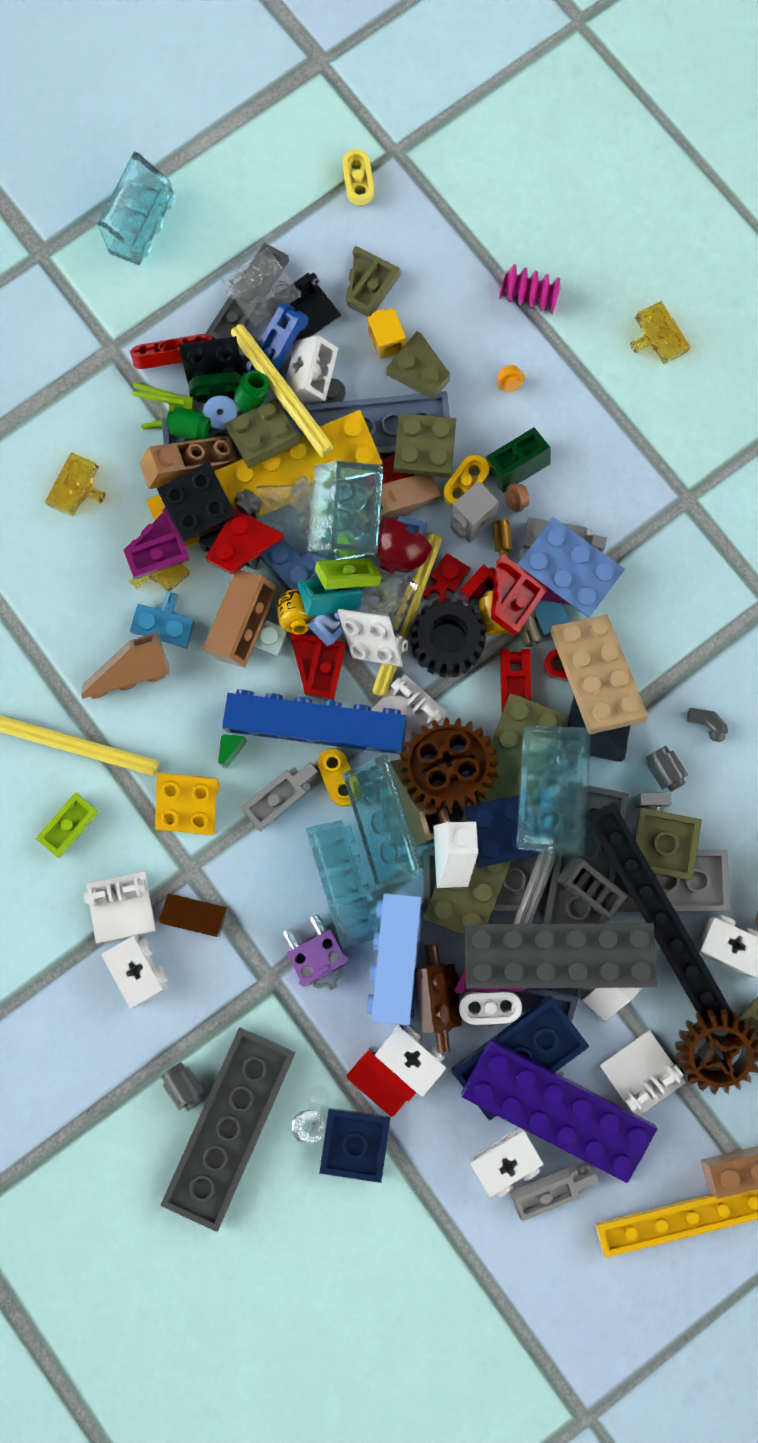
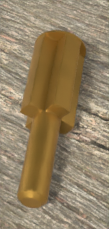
M496 520L492 522L495 552H498L500 556L504 554L508 557V552L512 551L509 520Z

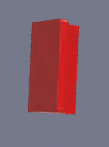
M370 1048L367 1049L346 1076L352 1084L390 1117H394L406 1101L409 1102L416 1093L381 1062Z

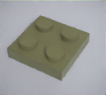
M276 398L224 423L229 436L249 469L301 443L299 435Z
M399 413L394 473L451 477L457 418Z
M639 808L634 838L654 874L686 880L693 879L702 819Z

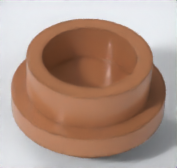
M516 483L508 485L507 491L504 494L506 505L516 513L523 511L530 501L526 487L523 484L518 485Z

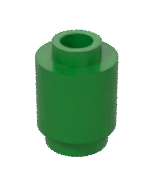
M250 371L242 376L234 395V402L240 410L248 412L262 405L269 390L266 376L259 371Z
M176 406L167 415L166 428H169L170 435L189 440L207 439L211 428V418L206 417L202 412Z

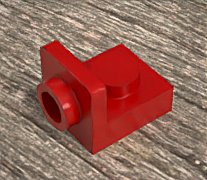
M483 564L460 589L459 598L464 600L467 605L473 598L478 601L488 589L486 584L492 589L494 588L496 569L493 567L489 569Z

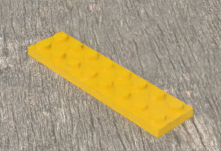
M361 410L320 426L333 446V451L324 457L320 456L306 436L301 434L299 435L301 443L250 469L242 459L214 471L233 510L236 508V503L234 502L235 494L237 492L242 493L244 489L252 491L262 501L263 505L260 507L259 513H257V518L382 466V460ZM160 495L146 500L154 521L163 513L162 510L165 508ZM218 524L185 541V547L188 548L197 544L201 536L220 529L225 524Z

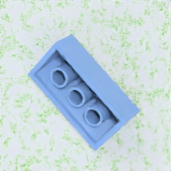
M384 893L383 900H378L376 918L381 919L380 931H375L373 950H378L377 963H372L370 970V982H375L374 995L369 994L367 1001V1014H372V1022L411 1025L414 1021L417 988L415 969L419 967L424 899L422 897Z

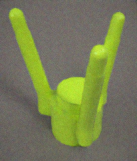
M136 382L133 383L134 388L145 391L134 390L132 392L133 396L168 403L169 411H173L176 406L194 410V397L175 394ZM162 420L144 423L141 425V428L162 427Z

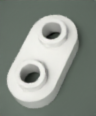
M468 992L461 998L459 1003L460 1016L471 1025L512 1023L519 1018L522 1012L521 1000L515 992ZM508 1000L512 1006L508 1010H503L500 1007V1003ZM478 1002L481 1007L478 1011L473 1012L469 1009V1004Z

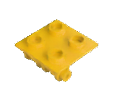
M158 772L155 830L215 835L216 798L220 789V782H217V778Z

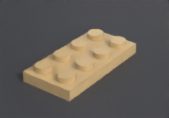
M608 614L552 626L550 630L551 636L589 735L646 722L649 716Z

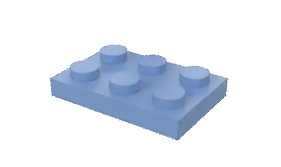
M554 517L551 518L518 563V566L587 618H590L625 570Z

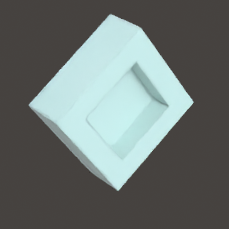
M265 620L254 649L278 658L289 632L284 631L280 625Z

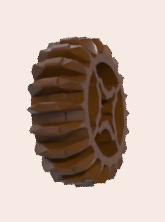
M722 1008L718 1016H715L712 1009H708V1017L705 1018L700 1013H696L697 1022L694 1024L692 1021L686 1020L685 1024L689 1031L679 1030L678 1034L682 1040L675 1043V1047L679 1051L675 1056L677 1062L681 1063L679 1067L681 1072L687 1075V1079L691 1084L697 1083L702 1091L709 1086L711 1092L715 1095L719 1087H722L724 1093L727 1094L730 1091L729 1086L732 1085L741 1090L740 1081L745 1080L751 1083L752 1078L749 1072L758 1073V1066L755 1063L758 1062V1040L756 1039L758 1034L756 1030L750 1028V1023L747 1019L740 1020L738 1013L733 1012L728 1016L726 1010ZM724 1031L730 1033L724 1036H719L714 1032ZM705 1037V1044L694 1055L698 1043ZM713 1042L717 1045L718 1049H721L724 1060L715 1052ZM742 1049L738 1060L732 1065V1059L734 1058V1056L739 1054V1050ZM712 1067H719L722 1070L714 1071L708 1069Z

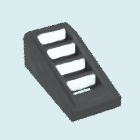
M576 856L571 858L556 879L563 887L609 921L628 897V895L586 861ZM582 870V872H581L580 875L577 877V879L574 881V883H572L573 880L575 879V877L578 875V873ZM589 876H591L593 879L588 884L586 889L582 891L581 887L587 881ZM600 884L603 885L597 896L592 899L591 896ZM611 891L613 896L603 908L600 904Z

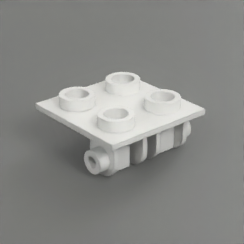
M338 610L353 659L395 666L403 665L400 654L407 651L409 643L403 636L395 637L389 616Z
M404 674L400 679L397 678L392 683V688L388 691V694L382 697L371 711L383 712V708H393L400 710L401 715H406L402 751L408 752L404 743H414L412 733L422 735V725H425L430 730L433 728V720H436L439 724L448 712Z
M145 871L86 884L87 892H84V901L90 907L96 944L156 931Z
M650 1030L599 1065L629 1110L638 1116L686 1083L681 1070L674 1066Z

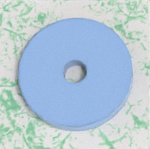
M226 396L212 397L203 408L205 416L211 418V428L216 430H225L224 423L238 417L236 404ZM222 410L224 413L222 415H218V411Z

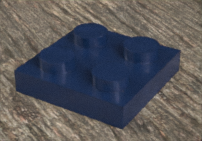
M525 794L477 804V806L465 807L464 812L467 822H476L477 868L539 855Z
M329 1107L319 1174L382 1183L390 1117Z

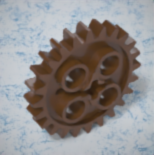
M447 717L441 726H439L436 720H433L432 729L429 730L425 725H422L423 734L419 735L413 732L412 738L414 743H404L408 752L400 753L401 761L404 762L399 764L400 772L404 773L400 776L402 783L407 784L405 788L408 794L414 793L413 798L416 803L424 799L425 809H429L432 804H435L437 813H440L443 806H447L449 813L453 814L454 806L459 805L460 809L464 812L466 802L469 801L473 806H477L475 798L477 795L484 799L487 797L484 787L488 789L494 788L493 781L490 778L498 777L495 767L499 766L498 758L494 757L497 754L496 747L490 746V736L483 737V729L481 727L473 732L471 721L465 727H462L460 718H457L454 725H450ZM457 744L466 746L459 751L452 749ZM429 753L436 754V757L431 760L423 759ZM451 763L452 766L447 767L446 764ZM467 770L475 772L471 777L461 776ZM442 779L446 781L442 786H432V783L436 780Z

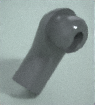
M689 708L687 722L706 725L710 730V739L715 742H721L725 739V734L728 733V726L716 712Z

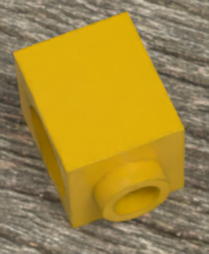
M380 309L367 317L368 332L379 359L399 353L406 345V336L395 309Z

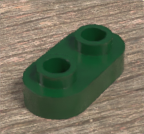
M236 372L196 376L189 381V396L194 397V400L199 403H206L215 396H226L234 400L235 392L243 375Z

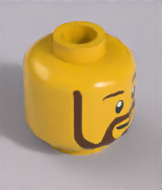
M293 589L285 592L276 603L279 624L284 631L300 635L310 629L307 625L315 616L308 617L299 590Z

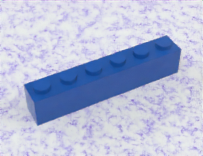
M237 689L236 693L227 692L222 728L226 732L398 755L402 752L406 715H401V711L398 709L383 708V712L371 711L370 706L354 704L353 708L342 707L340 702L329 700L324 701V705L314 704L312 699L306 697H295V700L291 701L283 700V695L266 693L265 697L254 696L253 691Z

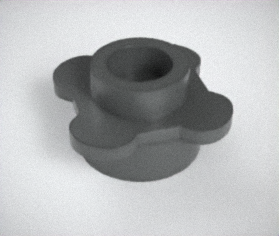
M244 489L242 493L237 492L234 498L236 508L253 518H257V513H259L260 507L263 505L260 498L248 489Z

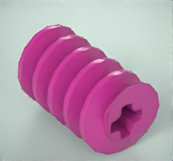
M513 264L505 274L499 299L507 292L508 302H512L517 295L519 305L522 306L529 299V308L533 309L540 302V311L544 312L548 305H550L551 315H553L561 289L560 278L556 277L553 283L550 284L549 274H545L542 280L539 281L538 271L535 270L531 277H528V270L524 267L520 274H517V265Z

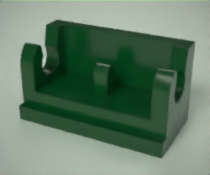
M533 427L486 456L489 474L491 477L496 476L498 488L504 493L507 491L509 484H519L550 465L551 447L536 428Z

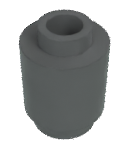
M667 745L646 757L649 762L647 766L662 790L668 787L670 792L686 784L684 777L688 773L673 750L670 751Z
M182 1062L173 1066L161 1076L164 1081L163 1087L178 1110L185 1107L188 1112L203 1101L201 1095L205 1092L190 1068H185Z

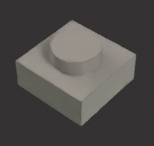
M640 793L635 796L636 808L663 812V808L672 805L671 793Z

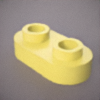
M349 150L342 159L346 194L352 204L363 206L370 203L374 197V182L370 159L363 150ZM354 166L360 167V169H356V170H354V169H352V168H353ZM358 191H363V192H364V194H361V195L356 194V193H357Z

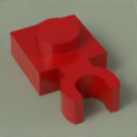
M446 552L430 576V579L436 583L425 589L423 598L427 600L431 593H437L440 596L439 602H444L446 591L448 590L455 594L471 568Z

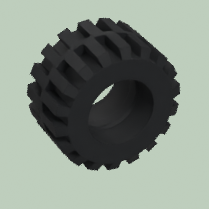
M444 598V602H439L438 599L434 600L430 607L425 605L422 608L421 614H417L411 632L412 652L414 657L418 658V664L422 668L424 666L427 667V672L431 674L437 672L440 673L439 677L445 678L446 674L457 677L460 672L465 674L470 670L471 666H475L482 655L486 643V627L481 622L482 616L480 613L475 614V607L471 604L467 607L464 606V600L457 599V603L451 602V598ZM451 624L462 630L466 642L458 651L444 652L433 645L431 632L440 625Z

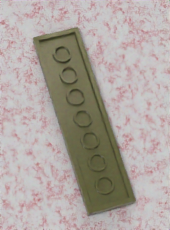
M510 693L490 745L496 747L497 754L494 757H497L499 766L495 767L498 777L490 778L493 781L494 788L488 789L484 787L487 797L484 799L477 795L475 797L476 803L481 804L525 794L530 813L566 714ZM468 801L466 807L472 806V804ZM465 812L460 822H467ZM511 861L477 868V863L475 862L468 887L437 888L436 883L423 919L461 935H464L465 924H488Z

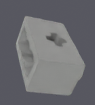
M480 481L476 482L452 505L450 519L452 525L450 527L456 536L460 539L465 538L469 543L495 520L499 501Z

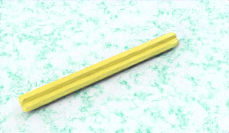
M238 324L235 328H232L231 334L232 337H237L238 346L255 369L266 376L269 388L318 454L324 457L331 453L333 446L330 440L245 326Z
M434 533L427 534L426 539L431 544L432 551L425 563L413 573L393 630L395 637L403 636L407 640L442 542V537ZM381 663L372 689L373 694L380 697L388 694L398 666Z
M0 715L1 733L151 776H155L158 771L159 762L155 759Z

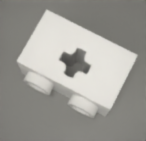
M319 335L295 340L285 380L303 405L326 401L339 349Z
M719 915L718 918H707L696 944L699 954L748 977L758 978V931L747 928L746 931L735 927L736 921L723 915ZM730 939L735 940V943L739 945L738 950H732V946L728 944Z
M133 935L100 954L130 1009L138 1007L168 989L165 984L168 981L165 971L160 965L155 966L150 957L153 954L150 944L145 938L140 939L139 935ZM134 964L143 966V969L140 971L141 977L139 975H132L131 971L135 969Z
M398 1024L375 1052V1056L423 1097L446 1070L447 1067L442 1062L445 1057L441 1053H437L438 1050L432 1045L428 1049L419 1042L422 1036L412 1027L407 1025L403 1028ZM407 1051L410 1053L419 1052L418 1059L420 1062L418 1065L414 1062L410 1063V1065L406 1064L407 1056L405 1053Z
M520 1127L468 1158L471 1167L489 1198L494 1195L497 1198L506 1195L513 1189V1183L522 1178L524 1181L532 1179L540 1173L539 1168L544 1165L527 1134ZM506 1157L509 1161H513L511 1163L513 1168L510 1171H507L505 1167L502 1168L503 1163L501 1160Z

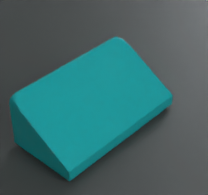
M319 578L298 581L299 592L308 617L336 613L339 609H357L364 593L360 587L325 589Z

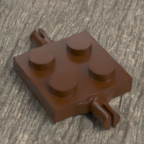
M438 944L425 945L427 964L423 968L415 969L423 1034H436L437 1053L451 1051L448 1032L454 1027L462 1026V1017L459 1013V996L455 992L459 982V975L455 971V964L444 965L439 961Z

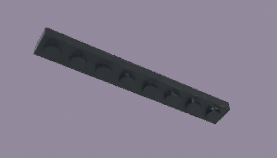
M614 801L586 816L645 922L654 923V938L696 1012L705 1018L708 1017V1009H712L715 1016H718L722 1008L726 1010L728 1016L733 1013Z

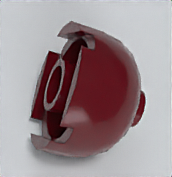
M385 517L378 524L372 536V550L375 557L380 561L378 566L389 574H394L395 571L399 573L414 572L429 557L432 551L431 544L419 532L416 531L414 535L406 530L408 525L403 522Z

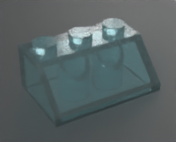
M135 151L97 225L109 254L140 265L143 257H147L150 253L151 241L155 233L160 232L163 225V217L167 209L170 210L174 204L175 194L173 193L170 180L140 153Z
M333 461L314 466L308 543L309 553L327 560L348 559L377 554L383 478L382 466L346 461Z

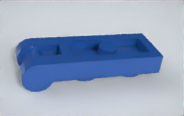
M286 302L279 305L258 343L277 371L298 333L305 329L309 320L306 314L301 311L295 312L294 307ZM250 360L243 371L244 373L257 371Z

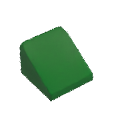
M223 734L220 741L218 763L223 768H228L247 743V739L244 736Z

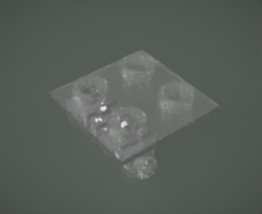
M268 247L221 278L227 288L228 296L231 300H236L254 328L273 316L280 304L284 302L290 304L301 296Z
M306 476L296 478L294 485L256 487L257 495L263 504L261 511L264 523L283 533L285 539L324 537L313 484Z

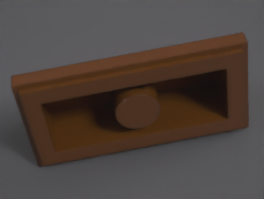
M168 894L158 923L220 937L227 907Z

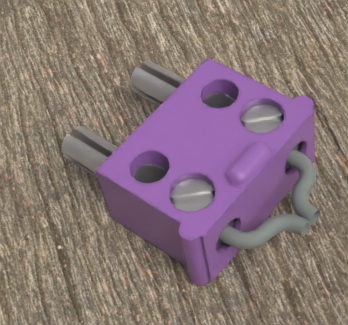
M316 914L314 916L323 933H321L312 916L310 921L318 935L317 937L300 945L293 930L287 929L296 946L295 948L286 931L283 932V936L291 950L287 954L300 978L299 985L307 987L312 984L315 988L327 987L330 991L337 987L336 982L343 974L342 967L349 964L350 958L344 955L332 930L327 931L319 914ZM332 941L333 946L330 949H325V942ZM300 955L305 956V961L302 964H299L297 961ZM339 970L338 974L332 979V985L326 982L316 983V981Z

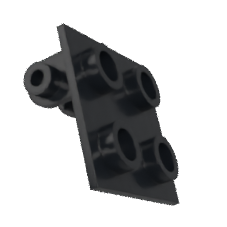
M314 272L311 274L306 273L303 277L291 283L290 286L284 288V290L263 303L272 317L279 305L284 302L293 306L295 312L301 311L308 316L307 326L298 333L295 340L312 337L341 317V313L319 287V279Z
M236 336L178 344L188 387L189 381L196 376L236 372L244 375L242 357L240 356Z
M209 461L156 488L183 542L218 524H225L228 519L236 515Z

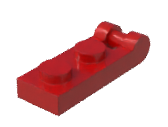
M500 649L501 715L510 693L531 701L530 649H520V652H509V649ZM510 664H520L521 670H510Z

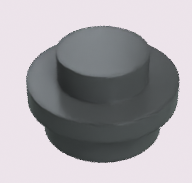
M331 378L326 401L321 403L344 401L346 396L344 384L338 379Z

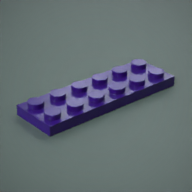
M492 1039L489 1040L461 1091L462 1098L627 1184L658 1130L655 1124Z

